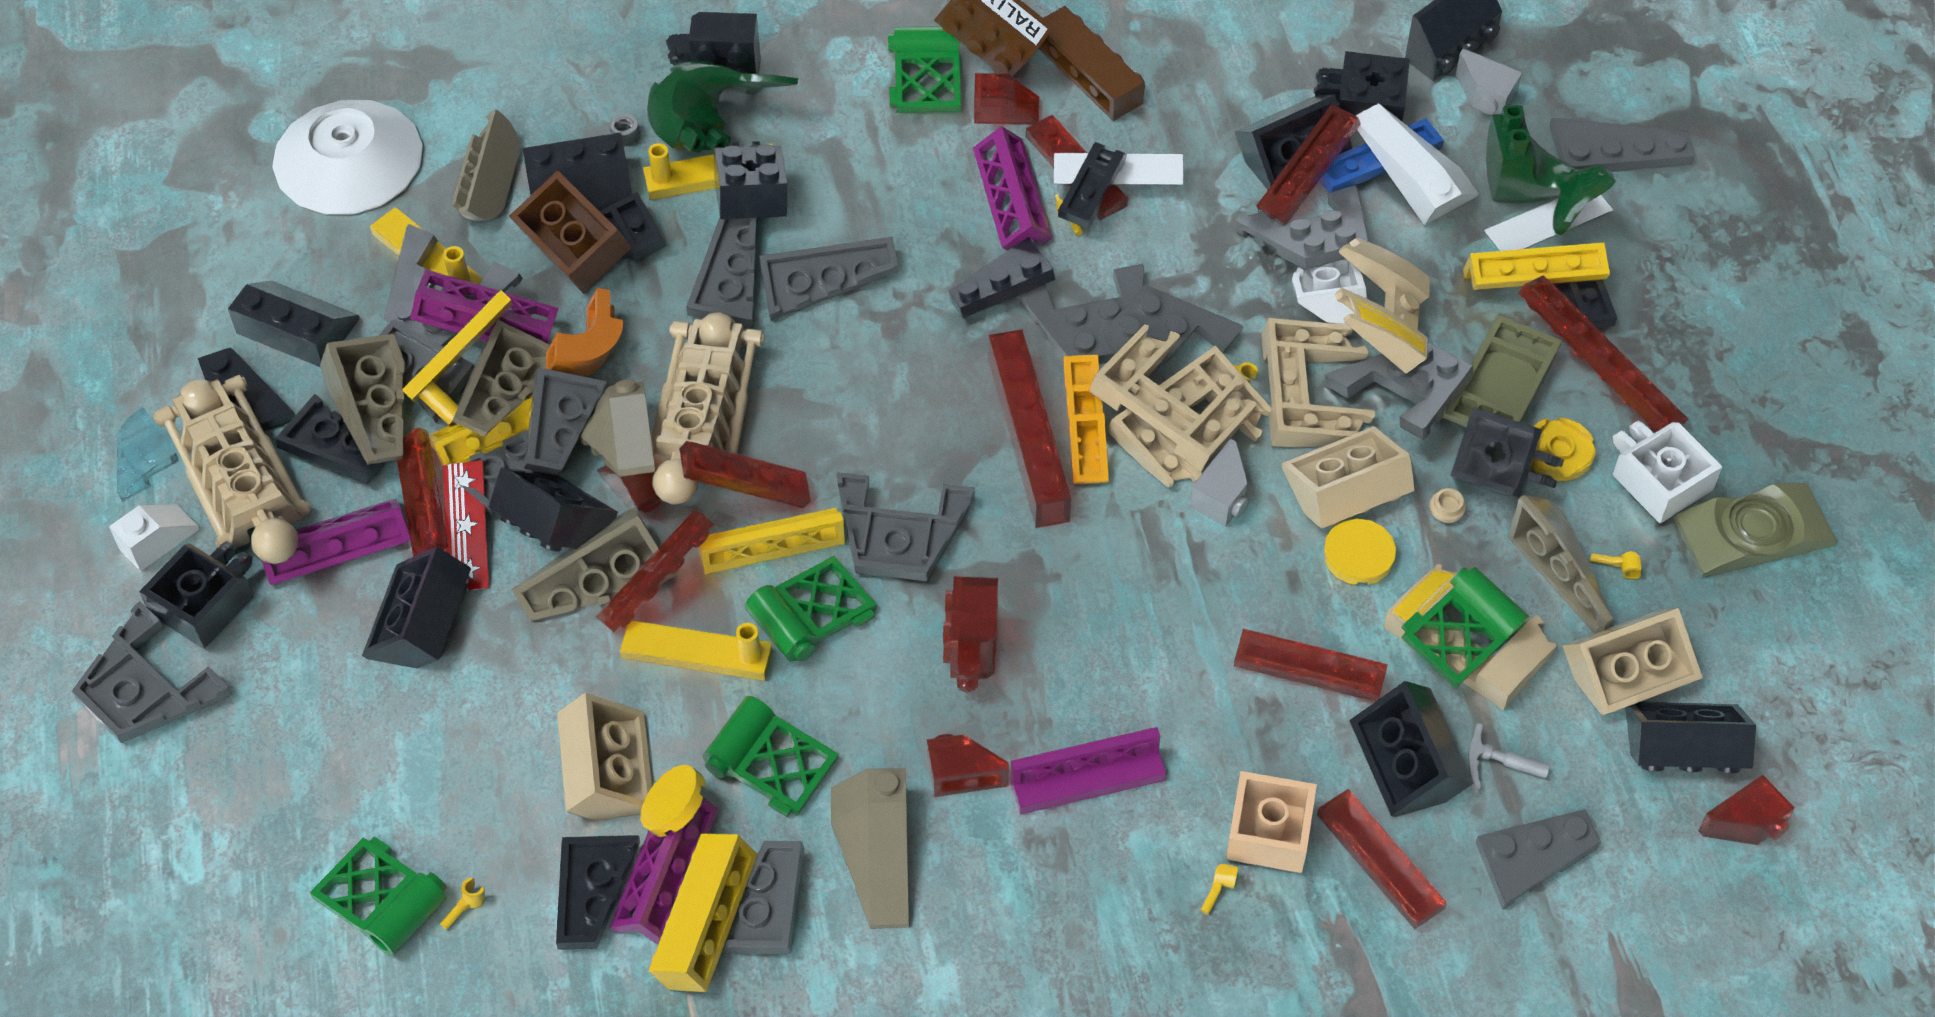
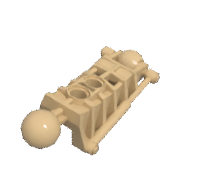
M721 312L710 313L703 319H694L693 325H690V322L673 321V324L670 325V334H672V338L676 339L667 381L662 387L652 433V446L655 463L653 488L662 501L672 505L685 503L697 491L698 476L695 469L691 466L692 463L702 464L705 477L708 479L726 481V479L735 480V477H738L739 468L736 466L735 461L748 401V394L746 392L755 347H761L764 344L765 334H763V330L746 329L744 331L743 324L735 323L730 316ZM684 339H688L687 343L683 346ZM742 343H745V346H747L744 362L739 356Z
M237 375L226 380L225 384L222 385L218 379L212 382L204 379L190 380L182 387L179 395L172 398L174 405L171 407L167 405L153 411L155 414L153 418L156 425H160V427L166 426L187 468L186 474L217 535L216 546L219 548L220 544L227 541L236 546L235 549L251 542L253 552L263 562L272 564L286 562L294 555L298 548L297 531L291 524L310 515L309 511H311L308 501L300 499L269 436L264 434L243 393L247 391L246 387L248 386L245 378ZM228 396H235L240 407L230 402ZM180 417L183 423L181 436L174 424L175 418ZM255 527L250 541L247 530Z

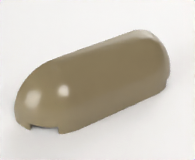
M497 109L486 116L489 123L482 130L479 137L473 133L466 150L453 196L452 206L458 210L461 216L473 221L492 220L502 213L519 156V140L516 131L510 121Z

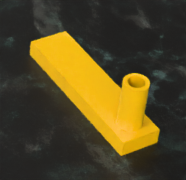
M656 143L649 147L650 166L643 167V174L650 201L715 188L714 154L670 162L666 145Z
M396 207L370 225L372 234L398 256L400 255L408 224L422 229ZM437 242L422 266L430 271L478 285L483 279L467 266L464 252L458 246H451L446 249Z
M500 290L402 391L414 403L422 399L449 426L453 424L452 420L458 405L435 383L513 305L512 300Z
M629 620L621 645L620 655L621 659L765 681L773 647L772 642L759 640L758 628L752 623L739 625L736 629V636Z

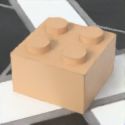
M1240 771L1226 860L1302 873L1307 853L1317 784Z

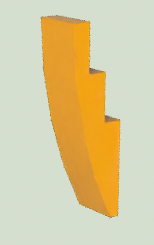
M1098 355L1063 356L1073 484L1108 483L1103 404L1101 399L1089 391L1093 379L1099 371Z

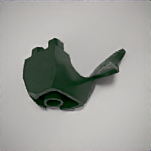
M706 61L683 62L670 68L672 73L659 84L654 82L650 88L647 105L648 121L654 133L672 148L688 149L692 153H700L702 150H709L714 153V148H725L731 140L730 136L723 131L726 123L719 116L717 109L722 91L727 87H734L739 92L755 94L767 87L797 85L799 78L774 74L742 73Z
M1504 106L1501 114L1492 115L1487 136L1486 168L1492 201L1506 203L1538 202L1559 195L1553 214L1552 225L1554 233L1563 235L1588 202L1597 198L1615 184L1614 175L1608 169L1601 166H1592L1578 170L1551 155L1530 136L1524 117L1523 106Z

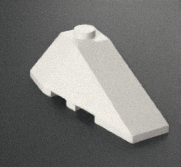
M1380 104L1352 117L1351 122L1423 225L1432 222L1478 196V192L1459 166Z
M1347 259L1308 270L1298 266L1297 271L1293 274L1292 285L1298 303L1327 323L1347 325L1343 318L1348 314H1354L1346 305L1338 302L1335 297V293L1342 287L1367 299L1366 286L1361 271Z

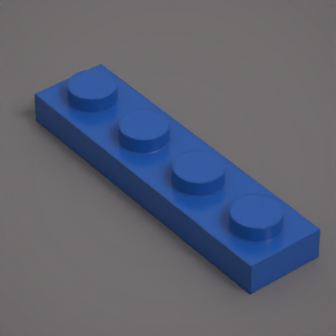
M1427 118L1408 126L1437 150L1442 149L1444 140ZM1367 143L1317 163L1314 166V175L1328 193L1360 184L1386 173V170Z

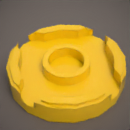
M1558 417V420L1549 421V418L1543 419L1533 425L1544 432L1538 451L1564 459L1562 467L1549 466L1544 462L1535 460L1532 469L1536 473L1551 476L1557 481L1566 482L1578 479L1589 471L1596 455V449H1594V439L1591 433L1584 426L1571 419Z
M1356 518L1342 521L1334 526L1326 536L1324 544V561L1326 566L1336 578L1348 584L1358 585V582H1368L1367 585L1375 584L1387 577L1394 566L1396 554L1394 540L1383 526L1371 520Z
M686 764L675 766L664 773L653 784L643 802L640 820L644 828L659 837L667 836L665 833L669 830L675 833L682 829L694 817L701 806L703 796L700 794L701 787L705 788L706 782L703 775L694 767Z

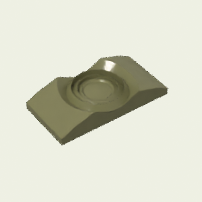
M1498 314L1471 363L1473 366V378L1454 402H1450L1443 418L1466 427L1472 408H1476L1522 423L1536 393L1544 383L1562 340Z
M1777 483L1771 484L1750 495L1737 498L1716 497L1675 515L1674 518L1702 578L1832 547L1837 543V539L1808 484Z

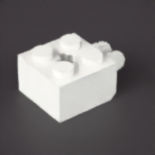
M1638 420L1629 426L1630 433L1637 443L1625 431H1620L1612 436L1615 447L1621 453L1618 457L1613 476L1659 524L1714 490L1722 466L1680 423L1672 422L1656 433H1653Z

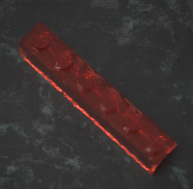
M1023 329L989 335L988 360L1035 528L1070 522L1071 495Z

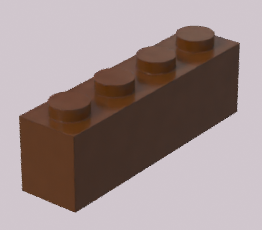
M1063 6L1043 17L1053 26V29L1038 49L1112 121L1143 104L1145 82L1142 76L1126 65L1122 57L1118 53H1114L1104 43L1100 35L1093 33L1084 24L1079 15L1072 13L1066 6Z

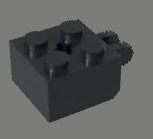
M698 12L691 18L689 34H672L666 40V46L670 50L668 59L673 66L683 62L706 61L742 73L759 74L761 54L757 14Z
M1345 51L1342 69H1328L1326 67L1319 68L1318 72H1316L1315 78L1318 81L1317 83L1320 84L1314 87V94L1335 95L1345 127L1356 128L1351 122L1352 117L1377 104H1380L1400 121H1403L1410 59Z
M752 141L750 147H741L739 142H731V146L714 148V178L720 219L787 217L788 183L781 146L760 145V141Z
M1472 408L1450 476L1455 480L1519 500L1524 495L1528 481L1550 488H1555L1557 480H1554L1553 477L1531 472L1535 460L1544 462L1549 466L1562 467L1564 459L1538 451L1544 435L1542 429ZM1497 446H1503L1506 458L1499 460V463H1493V458L1488 455L1490 449L1496 450Z
M227 541L220 544V547H217L211 555H208L192 544H186L151 578L139 593L145 606L162 623L205 649L253 598L248 582L244 577L246 571L253 564V557L243 551L229 563V560L234 557L236 546Z

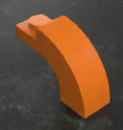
M596 289L586 307V332L575 335L556 333L546 352V369L588 377L604 365L619 340L623 329V320L613 318L615 307L610 305V290Z

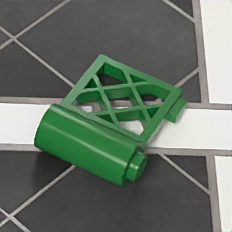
M941 26L894 27V33H888L889 53H895L896 87H889L890 107H896V113L961 111L959 41L951 34L946 33ZM939 63H953V69L944 77L933 68ZM902 64H916L921 70L911 78L902 71ZM926 74H929L938 82L929 91L917 83ZM945 87L954 94V101H940L934 95ZM911 88L922 95L916 102H903L902 96Z
M832 556L776 587L772 585L760 587L747 599L745 610L786 659L791 662L806 660L814 653L816 643L851 624L859 627L873 619L877 604L838 559ZM832 570L840 579L839 586L818 582L819 576ZM797 588L812 591L809 602L796 600L789 592ZM816 592L837 595L835 606L814 603ZM841 596L856 598L862 604L856 609L839 607ZM815 612L832 615V622L818 628L811 620V614Z
M1466 567L1462 568L1450 581L1454 587L1423 616L1417 611L1401 627L1405 631L1401 638L1455 689L1504 643H1507L1530 619V616L1477 567H1473L1470 570ZM1449 603L1462 613V623L1443 621V609ZM1435 616L1437 617V622L1431 621ZM1421 629L1437 630L1438 645H1425L1416 634ZM1444 630L1463 631L1464 647L1445 646ZM1470 632H1483L1493 642L1487 648L1471 647ZM1446 654L1465 655V669L1459 674L1455 673L1446 664Z
M745 696L706 749L703 759L706 762L705 768L712 775L718 778H723L724 776L735 777L771 799L768 802V806L788 817L791 812L797 816L837 761L839 753L776 716L772 709L760 699L753 696ZM779 730L791 738L793 748L772 751L770 739ZM766 746L767 752L761 753V751ZM815 752L826 759L820 768L804 771L801 754ZM795 756L799 772L778 775L775 759ZM769 760L772 776L758 779L747 771L753 763ZM806 778H812L809 784H807ZM801 780L803 793L795 802L782 794L780 783Z
M375 836L370 841L363 837L309 893L315 901L367 936L385 954L394 956L447 899L444 892L447 887L434 873L429 872L425 875L419 872L417 874L389 854L392 852L391 847ZM366 852L375 858V868L355 871V863ZM399 874L404 877L395 888L382 890V876ZM375 878V891L355 895V881ZM348 883V896L331 899L326 895L334 885ZM375 901V909L364 921L355 915L356 904Z

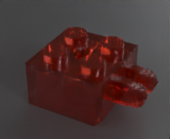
M954 576L953 591L946 590V618L943 625V663L950 664V678H957V688H959V691L961 690L967 694L978 688L979 679H988L995 674L998 578Z

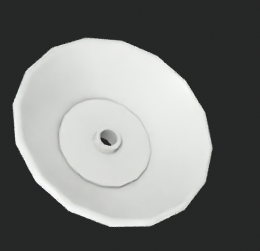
M340 100L314 108L291 123L276 144L272 168L280 190L298 206L324 215H355L381 207L407 189L420 169L423 144L415 124L396 108L372 100Z

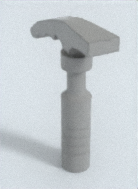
M1476 724L1468 752V769L1474 782L1472 784L1474 793H1479L1481 788V782L1478 780L1479 771L1477 770L1480 762L1478 761L1479 758L1488 761L1490 758L1503 762L1504 766L1546 779L1550 764L1510 751L1503 753L1494 750L1493 746L1488 744L1483 745L1481 742L1483 724Z

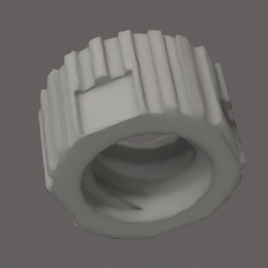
M618 114L610 121L611 134L621 132L623 145L633 144L640 136L638 120L632 114ZM622 128H630L626 131H619Z

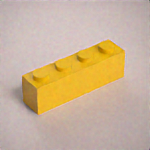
M739 834L700 835L648 970L668 990L707 992L758 855Z

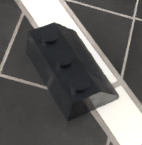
M1433 0L1412 16L1405 58L1410 59V64L1432 81L1443 73H1449L1458 63L1462 49L1475 53L1479 46L1486 41H1492L1498 35L1502 9L1498 1Z
M1315 95L1235 131L1245 163L1269 193L1272 194L1313 176L1315 164L1353 149L1335 95Z
M621 132L522 148L530 195L557 170L599 211L632 195Z
M275 281L246 284L228 307L236 334L320 367L327 343L344 341L360 320L358 314Z
M503 467L500 468L488 507L501 515L500 520L502 522L520 527L521 534L539 539L541 547L560 552L562 547L578 549L615 520L618 511L558 475Z
M438 546L396 564L362 656L368 660L416 669L438 661L445 652L446 643L444 642L448 631L457 619L456 609L459 601L468 589L467 579L471 567Z
M1404 681L1349 720L1391 816L1398 817L1446 803L1474 784L1431 688Z
M1638 702L1625 707L1630 754L1637 765L1641 766L1644 770L1663 771L1665 767H1679L1680 770L1686 772H1701L1703 768H1717L1718 771L1724 773H1739L1741 768L1753 769L1756 724L1738 704Z

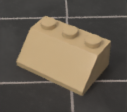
M1374 426L1281 463L1283 472L1303 513L1321 529L1334 526L1339 521L1356 514L1366 513L1373 507L1388 501H1395L1401 496L1415 491L1410 454Z
M1679 608L1658 610L1562 645L1575 682L1601 715H1606L1703 678Z
M584 693L557 712L566 812L595 821L640 815L645 797L652 788L644 711Z

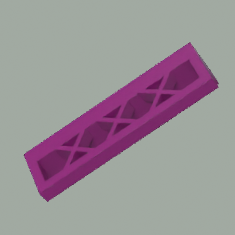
M1001 126L973 147L1001 246L1008 251L1027 237L1044 245L1053 237L1023 139ZM996 145L992 161H987L985 152ZM998 169H1002L1004 172L999 186H996L994 184ZM1010 194L1011 200L1006 211H1003L1001 205L1005 195ZM1013 219H1017L1020 229L1009 235Z
M425 269L415 292L410 319L459 333L499 290ZM429 283L437 286H441L445 290L439 291L436 289L429 288L427 286ZM504 292L512 300L513 305L511 306L512 309L507 310L498 320L548 344L559 308ZM464 295L475 296L478 300L467 299ZM537 314L540 316L547 317L548 319L546 322L532 318L531 315ZM496 322L479 338L480 340H487Z
M397 498L296 529L298 548L294 555L283 563L272 564L263 561L262 563L269 584L273 585L411 540Z
M1158 727L1011 760L1010 783L1020 815L1166 781L1167 773L1159 753L1161 736Z
M703 797L698 811L682 829L675 833L669 830L665 833L667 836L664 837L656 836L648 831L610 924L612 930L617 933L639 931L655 944H659L666 921L670 916L679 887L683 882L700 835L710 833L719 808ZM663 840L662 844L657 848V845ZM649 874V877L643 882L644 877ZM636 907L633 917L628 918L630 912Z

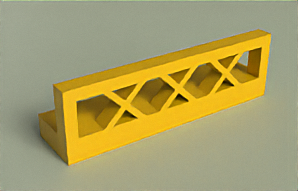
M1603 242L1471 253L1463 268L1464 279L1471 278L1473 290L1607 279L1610 275L1605 243Z
M533 393L485 437L457 423L448 425L425 436L428 445L436 451L442 467L443 465L471 461L470 456L480 451L486 454L501 447L504 440L528 430Z
M837 507L696 537L704 574L845 544L844 521L841 512L837 511Z

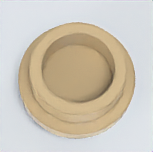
M1445 488L1434 494L1431 498L1430 512L1437 520L1453 523L1464 516L1466 503L1461 493L1457 490Z

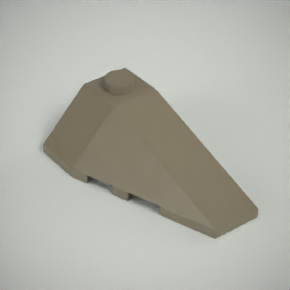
M497 320L481 350L452 421L485 437L533 393L535 373L538 367L546 369V352L550 345Z
M394 333L327 343L320 367L329 393L367 465L402 459L404 360Z
M633 379L618 381L613 386H608L597 400L580 433L581 443L584 446L590 445L595 456L602 455L604 457V464L619 477L655 472L644 381L636 382Z
M1530 495L1520 497L1508 539L1594 634L1609 629L1613 617L1564 512L1559 508H1555L1547 498Z
M632 507L617 516L615 520L578 549H568L512 588V592L529 619L533 621L571 612L576 608L597 603L601 605L622 597L643 595L674 577L675 574L635 507Z
M906 768L866 769L831 787V826L838 839L844 861L850 871L870 929L909 928Z

